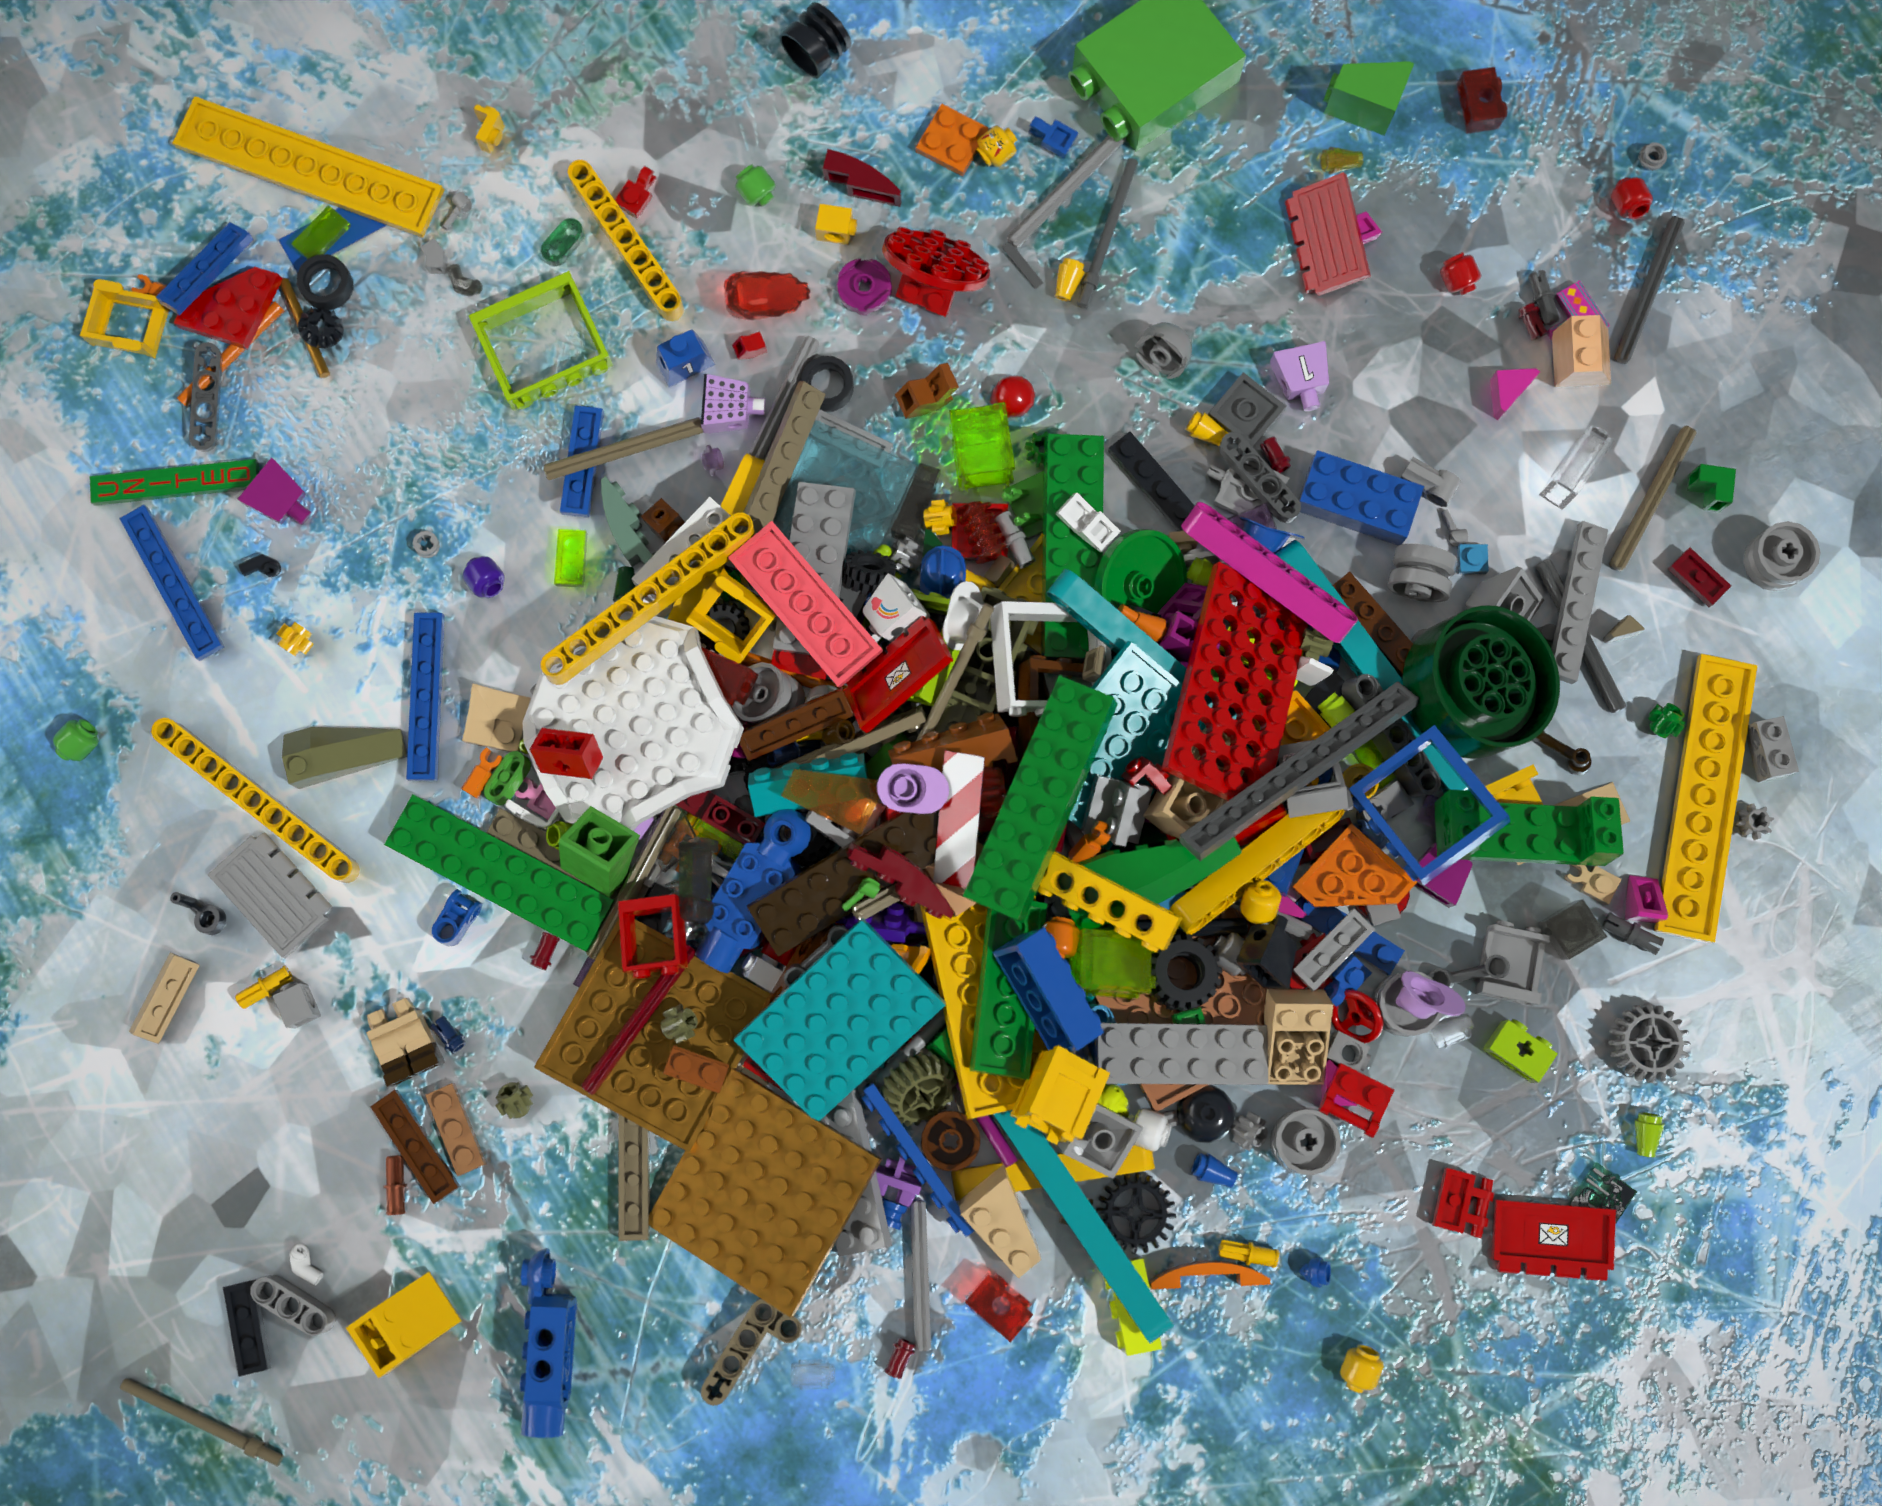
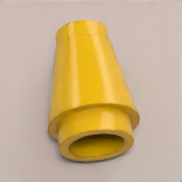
M1070 258L1063 259L1062 264H1059L1055 298L1070 302L1085 274L1083 263Z
M1198 411L1194 413L1185 429L1191 433V437L1220 446L1222 438L1228 434L1209 415Z

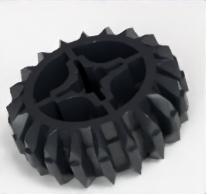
M1139 1172L1135 1173L1134 1181L1132 1182L1129 1174H1123L1124 1184H1121L1118 1178H1114L1113 1183L1117 1187L1113 1190L1107 1185L1104 1187V1190L1110 1196L1108 1199L1104 1196L1098 1197V1200L1106 1203L1105 1208L1097 1207L1096 1212L1100 1214L1105 1213V1218L1101 1219L1104 1224L1108 1225L1107 1228L1114 1234L1115 1240H1121L1119 1246L1123 1251H1125L1127 1244H1131L1130 1250L1132 1254L1137 1253V1245H1141L1142 1251L1148 1253V1242H1151L1152 1246L1157 1249L1159 1247V1243L1155 1239L1157 1236L1165 1241L1168 1239V1236L1162 1232L1164 1227L1168 1230H1173L1174 1226L1166 1223L1167 1218H1176L1175 1213L1167 1212V1208L1174 1207L1175 1202L1164 1201L1171 1193L1169 1190H1164L1161 1193L1158 1192L1163 1185L1161 1181H1157L1152 1187L1150 1185L1153 1178L1151 1175H1147L1143 1183L1141 1182V1173ZM1133 1188L1128 1205L1113 1207L1115 1200L1122 1192ZM1142 1189L1149 1191L1155 1197L1159 1210L1148 1209L1144 1206L1143 1196H1141ZM1137 1199L1138 1209L1151 1214H1143L1142 1218L1139 1217L1140 1220L1134 1222L1132 1216L1127 1213H1121V1211L1133 1209L1132 1206L1136 1205ZM1112 1216L1124 1217L1128 1220L1130 1237L1118 1231ZM1159 1219L1157 1225L1149 1234L1139 1237L1144 1221Z

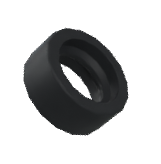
M320 254L308 258L300 266L297 273V286L302 296L313 307L317 309L324 307L326 310H334L343 306L350 299L353 292V278L344 263L337 257ZM324 269L336 270L341 277L338 288L326 296L315 295L310 289V282L313 276Z
M820 356L805 366L801 375V381L811 385L813 376L817 372L822 370L837 371L843 378V389L835 397L824 398L820 410L824 412H833L843 408L850 401L854 387L853 375L849 366L843 360L834 356Z

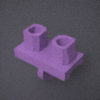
M902 1155L899 1161L887 1158L885 1166L879 1164L876 1174L882 1198H884L889 1185L899 1189L895 1202L910 1207L915 1196H919L922 1184L917 1177L913 1176L914 1172L912 1170L915 1167L905 1164Z

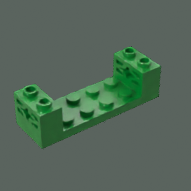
M1449 789L1434 803L1437 857L1491 818L1469 790ZM1589 797L1577 807L1499 803L1509 815L1510 823L1462 857L1461 860L1606 866L1624 854L1619 798Z

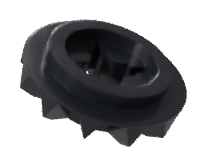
M311 307L308 312L302 313L298 322V331L301 338L313 347L330 348L342 339L344 332L342 319L336 316L335 311L330 312L324 307L320 309H313ZM320 320H323L326 327L322 331V335H319L318 327L315 326L318 325Z

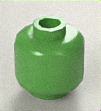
M751 164L736 176L738 181L735 188L749 206H755L759 203L763 207L774 198L772 192L776 184L762 166L754 167Z
M83 719L67 721L53 737L56 754L66 761L84 760L98 744L96 728Z

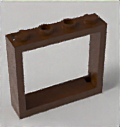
M1030 656V659L1018 665V700L1038 701V672L1082 677L1085 661L1078 664L1072 663V659L1059 658L1055 661L1046 660V656ZM1027 712V715L1018 716V767L1038 724V717L1035 712Z

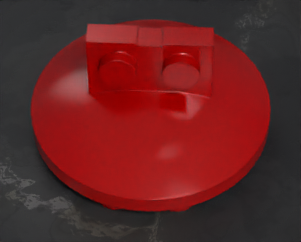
M898 227L896 232L886 236L882 247V253L886 260L903 273L896 297L912 304L923 306L925 309L943 317L948 315L956 291H976L986 286L990 276L989 263L971 250V245L968 242L951 240L946 238L944 232L935 229L929 233ZM944 243L951 244V245L954 246V248H953V247H950V246H948V245H946V244H944Z

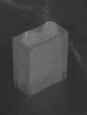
M1590 425L1570 447L1539 495L1563 510L1579 494L1614 440L1609 437L1605 430Z

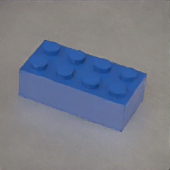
M1317 450L1311 460L1298 499L1301 503L1300 513L1395 545H1402L1408 538L1424 486Z
M1045 927L1020 934L993 951L996 960L1048 1050L1059 1045L1068 1050V1052H1075L1105 1033L1101 1027L1099 1016L1095 1011L1091 1010L1086 1001V994L1083 988L1075 982L1071 975L1069 963L1061 957L1056 948L1054 937L1046 931Z

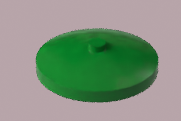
M1149 529L1128 531L1118 537L1104 553L1097 569L1094 590L1116 609L1120 603L1137 606L1158 614L1159 610L1184 583H1188L1184 557L1176 543L1162 532Z

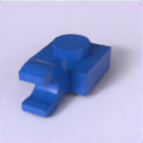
M1036 116L1030 123L1028 131L1034 137L1044 138L1041 146L1065 159L1079 132L1056 119L1052 125H1049Z
M1351 953L1331 974L1335 979L1323 990L1337 1007L1345 999V991L1357 990L1372 972Z

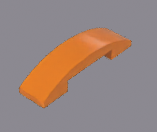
M1195 1261L1181 1264L1159 1273L1148 1281L1151 1290L1181 1288L1180 1276L1236 1274L1237 1284L1240 1286L1271 1285L1270 1278L1262 1273L1240 1264L1225 1261Z

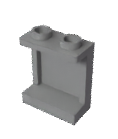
M1496 921V924L1487 926L1480 965H1484L1486 960L1492 955H1501L1509 961L1510 971L1506 977L1501 979L1491 976L1478 978L1475 994L1529 1006L1540 1005L1542 993H1538V985L1545 944L1550 942L1551 936L1542 934L1543 930L1535 927H1525V930L1514 928V923L1506 921Z

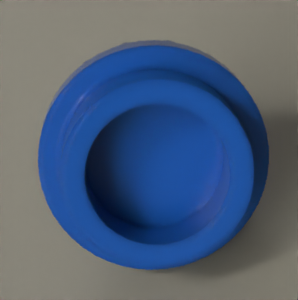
M1321 1257L1312 1258L1309 1263L1302 1266L1299 1273L1313 1287L1321 1288L1322 1285L1328 1286L1330 1283L1331 1264L1329 1261H1324Z

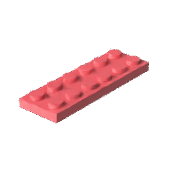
M770 521L728 557L838 688L843 686L883 652L877 642L773 521Z

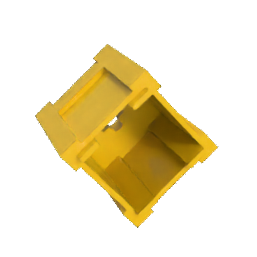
M1059 1045L1054 1046L1053 1049L1048 1051L1040 1050L1031 1066L1029 1079L1025 1080L1010 1116L1016 1119L1015 1124L1026 1129L1027 1125H1030L1047 1134L1046 1140L1055 1145L1058 1144V1141L1062 1143L1067 1140L1072 1143L1074 1139L1080 1140L1085 1134L1110 1072L1085 1061Z

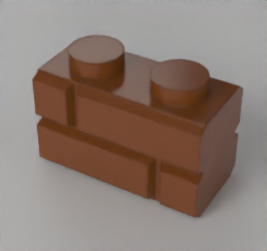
M673 1045L663 1074L719 1094L729 1065Z

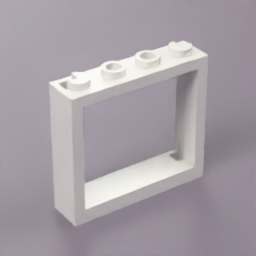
M1002 601L993 606L995 609L990 617L998 712H1009L1011 717L1027 715V712H1035L1037 717H1041L1047 701L1015 700L1009 620L1078 621L1056 603ZM1088 631L1089 651L1098 646L1105 647V671L1112 662L1111 649Z

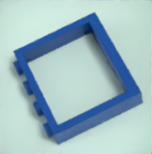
M1435 725L1349 788L1353 795L1352 801L1356 810L1359 813L1363 811L1367 813L1371 818L1367 823L1377 836L1382 833L1389 842L1385 846L1395 859L1401 856L1407 864L1403 867L1404 871L1413 882L1419 879L1423 886L1510 823L1509 815ZM1432 744L1491 818L1422 868L1364 793Z

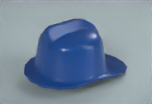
M1239 517L1240 520L1245 522L1243 531L1274 554L1282 548L1289 537L1305 539L1303 536L1268 528L1250 519Z
M934 547L922 559L920 591L925 595L934 592L950 599L956 586L966 581L965 560L961 553L953 547Z

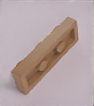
M455 1083L426 1094L427 1102L457 1177L486 1165L487 1163Z

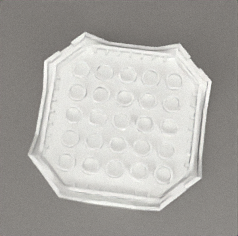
M633 613L623 615L620 619L628 620L632 617ZM654 616L562 685L552 684L541 670L523 720V741L545 793L566 822L574 824L592 806L634 831L640 823L692 795L723 787L731 767L729 762L733 750L738 747L744 727L723 696L701 649L698 630L689 625ZM600 630L597 637L603 638L607 636L610 630ZM577 647L573 655L583 654L586 647ZM563 664L553 665L550 673L559 672ZM541 728L594 734L603 755V760L593 778L586 779L540 773L530 752V747Z

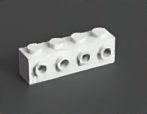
M709 497L631 578L633 583L638 586L731 515ZM719 543L715 544V545L712 547V550H715L714 548H715ZM701 560L692 561L689 567L696 568ZM672 577L667 580L666 584L675 585L680 578ZM654 594L647 595L652 601L656 598Z

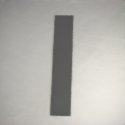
M1010 242L1002 246L1035 289L1043 284L1042 280Z

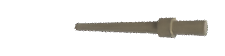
M984 603L975 623L972 622L966 632L968 637L917 740H920L922 735L935 730L978 641H982L987 632L985 627L995 609L993 606Z
M125 1378L120 1385L121 1390L243 1449L244 1454L256 1459L259 1457L277 1467L284 1458V1455L264 1446L265 1442L255 1437L250 1439L128 1378Z

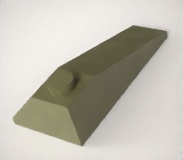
M309 727L285 734L282 748V760L288 783L298 789L407 757L408 754L401 729Z

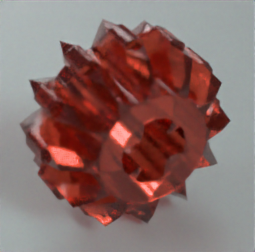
M983 767L979 816L997 817L1006 798L1004 774L1000 767Z

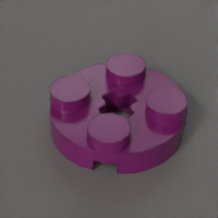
M861 258L854 259L848 262L839 272L837 283L838 295L841 302L849 310L865 316L881 309L888 302L892 293L891 278L886 267L879 261L870 259V261L861 260ZM869 281L871 283L869 285L870 289L868 291H860L859 282L867 283Z

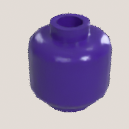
M486 556L475 557L469 560L462 576L469 589L479 598H492L498 595L503 589L505 581L504 573L493 559Z

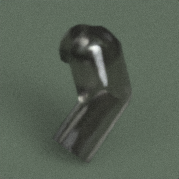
M453 264L446 268L455 292L466 296L479 295L482 292L481 282L477 279L472 280L471 278L463 277L458 264Z

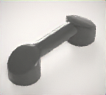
M842 925L832 927L829 930L828 939L805 961L788 967L784 975L785 985L789 987L849 929Z
M1492 955L1486 960L1484 965L1454 972L1437 968L1430 972L1429 977L1452 988L1454 983L1484 976H1491L1497 979L1504 978L1510 971V964L1505 957Z

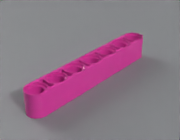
M1197 502L1181 525L1184 532L1331 641L1341 643L1358 621L1355 613L1209 505Z

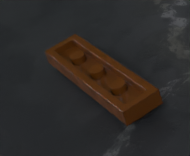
M841 687L744 729L739 743L747 760L750 761L827 728L835 722L854 716V713Z
M393 1090L370 1106L433 1204H437L461 1187L398 1090Z

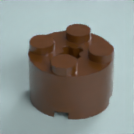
M957 1111L941 1112L932 1117L924 1127L921 1138L922 1150L927 1160L933 1166L945 1171H958L970 1165L976 1158L980 1148V1133L976 1124L971 1119L967 1120L965 1114ZM948 1132L952 1136L957 1134L959 1137L956 1141L957 1147L954 1149L951 1146L945 1147L943 1145V1142L946 1140L944 1135Z

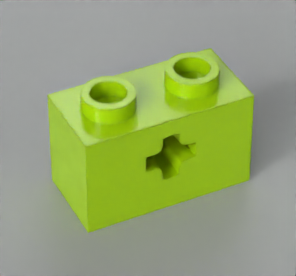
M1515 1019L1500 1021L1482 1050L1530 1083H1539L1558 1053L1551 1049L1552 1044L1540 1036L1535 1038L1527 1033L1528 1028ZM1517 1044H1524L1523 1050L1526 1054L1519 1055L1520 1049L1517 1047Z

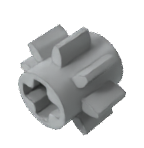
M905 537L903 542L896 540L891 546L892 554L889 556V559L895 562L894 565L897 566V571L906 574L908 569L915 571L919 567L923 553L919 551L920 545L917 542Z
M1753 803L1747 805V811L1742 809L1736 812L1740 818L1734 826L1739 827L1742 831L1741 837L1752 834L1753 840L1761 839V833L1768 834L1772 832L1768 826L1774 818L1769 817L1766 812V806L1756 810V806Z
M1248 1111L1246 1117L1239 1115L1235 1118L1231 1127V1133L1235 1136L1233 1142L1248 1151L1251 1150L1252 1145L1255 1147L1262 1146L1268 1135V1130L1264 1127L1266 1121Z

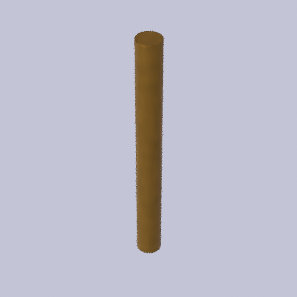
M283 278L280 288L298 327L303 310L289 279ZM304 341L319 377H328L330 372L320 349Z

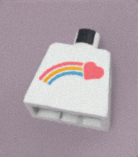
M889 573L863 608V614L871 623L866 631L876 642L882 637L892 642L903 632L909 635L907 629L921 616H924L926 619L930 617V614L907 584Z

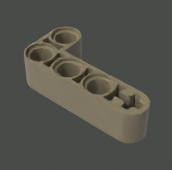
M759 1298L747 1312L701 1388L703 1400L712 1406L723 1403L767 1332L782 1342L792 1343L802 1334L804 1329L802 1318L798 1314L790 1318L768 1304L772 1309V1316L769 1319H762L757 1314V1307L759 1304L768 1303ZM785 1320L794 1321L797 1325V1333L786 1335L782 1331V1322ZM742 1331H753L756 1336L755 1344H744L741 1340ZM728 1356L736 1357L740 1362L739 1370H728L725 1366V1358ZM721 1376L727 1378L719 1390L723 1395L718 1393L716 1396H713L710 1386H714Z

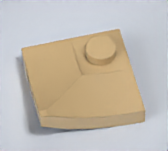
M472 684L468 716L462 741L507 752H520L519 743L523 739V720L531 698Z

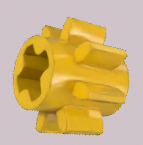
M944 499L931 501V506L924 510L926 528L932 529V532H936V535L950 534L949 528L957 524L955 507L949 505Z
M296 622L291 627L284 623L276 633L282 638L278 645L295 657L299 651L306 655L314 645L308 640L312 633Z

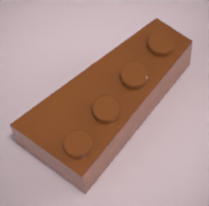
M993 713L982 714L977 717V721L968 724L965 722L953 724L949 727V730L941 733L936 731L926 733L921 736L920 740L911 743L910 741L899 742L893 746V749L888 750L892 765L911 764L928 766L937 769L942 774L945 751L984 757L983 770L993 768V763L997 760L1006 758L1008 764L1018 761L1007 726L999 714L994 715Z

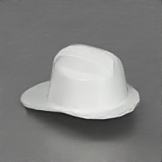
M964 581L959 583L953 590L943 625V638L946 645L953 650L960 651L968 637L966 632L972 622L975 623L983 606L982 594L973 582ZM988 621V623H987V625H986V627H985V629H987V631H988V627H989V621Z

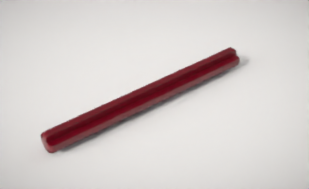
M686 944L689 964L695 956V950ZM685 968L679 969V974L661 975L584 1080L581 1085L583 1090L591 1095L597 1092Z

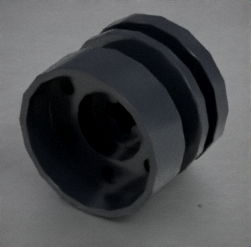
M818 2L811 3L806 11L800 14L799 22L793 21L779 35L780 43L790 59L804 73L816 79L832 65L831 59L838 60L842 52H846L852 45L851 38L841 21L829 9Z

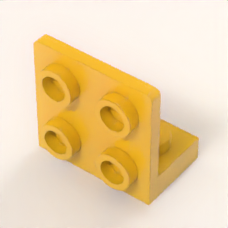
M1533 764L1485 786L1498 803L1543 805L1531 781V778L1539 775Z

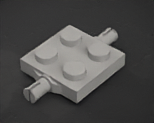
M1239 455L1238 458H1237V461H1240V459L1243 457V455H1242V456ZM1252 461L1244 462L1243 468L1248 473L1258 471L1256 463ZM1211 464L1206 475L1221 482L1220 491L1213 504L1238 517H1244L1265 526L1270 515H1272L1268 508L1232 467L1225 472ZM1274 471L1286 485L1289 478ZM1272 482L1262 483L1261 487L1265 493L1273 494L1276 492V487ZM1280 494L1273 502L1276 503L1278 499L1281 500L1283 495ZM1291 505L1283 506L1281 510L1284 513L1286 511L1291 512L1293 507Z

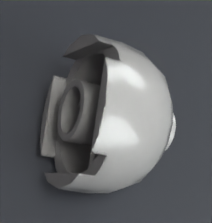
M1161 322L1150 326L1135 345V348H1138L1136 356L1141 365L1153 375L1158 376L1159 372L1168 375L1166 379L1179 377L1191 359L1192 344L1190 338L1184 330L1171 323Z

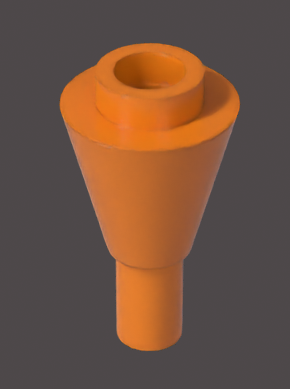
M1124 604L1118 607V610L1155 642L1161 641L1167 632L1166 620L1164 618L1136 612Z

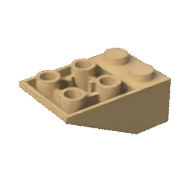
M1267 989L1264 1025H1267L1268 1084L1324 1085L1333 1003L1324 990L1316 989L1312 992L1310 989Z

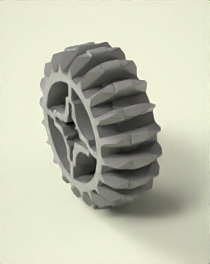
M1644 1004L1643 1009L1640 1005H1635L1632 1007V1012L1624 1010L1622 1012L1624 1019L1616 1018L1614 1021L1619 1029L1612 1028L1609 1031L1612 1035L1616 1036V1040L1608 1041L1609 1045H1616L1617 1049L1610 1053L1611 1057H1620L1616 1066L1618 1068L1626 1066L1624 1072L1626 1076H1631L1635 1073L1636 1081H1643L1645 1078L1647 1083H1654L1656 1079L1659 1082H1664L1667 1078L1666 1074L1670 1077L1676 1076L1675 1068L1682 1069L1684 1067L1680 1058H1688L1690 1056L1687 1052L1683 1051V1047H1688L1691 1044L1689 1041H1683L1682 1036L1688 1034V1031L1679 1030L1678 1028L1682 1025L1683 1021L1681 1019L1672 1021L1674 1012L1667 1011L1664 1013V1007L1661 1005L1656 1006L1654 1009L1652 1004ZM1642 1021L1638 1036L1629 1039L1633 1027ZM1655 1022L1664 1029L1668 1039L1659 1034L1658 1026L1655 1025ZM1648 1039L1649 1041L1660 1043V1045L1650 1047L1646 1046V1044H1638V1042ZM1630 1048H1634L1639 1052L1644 1065L1634 1058ZM1669 1048L1664 1061L1656 1066L1661 1050Z

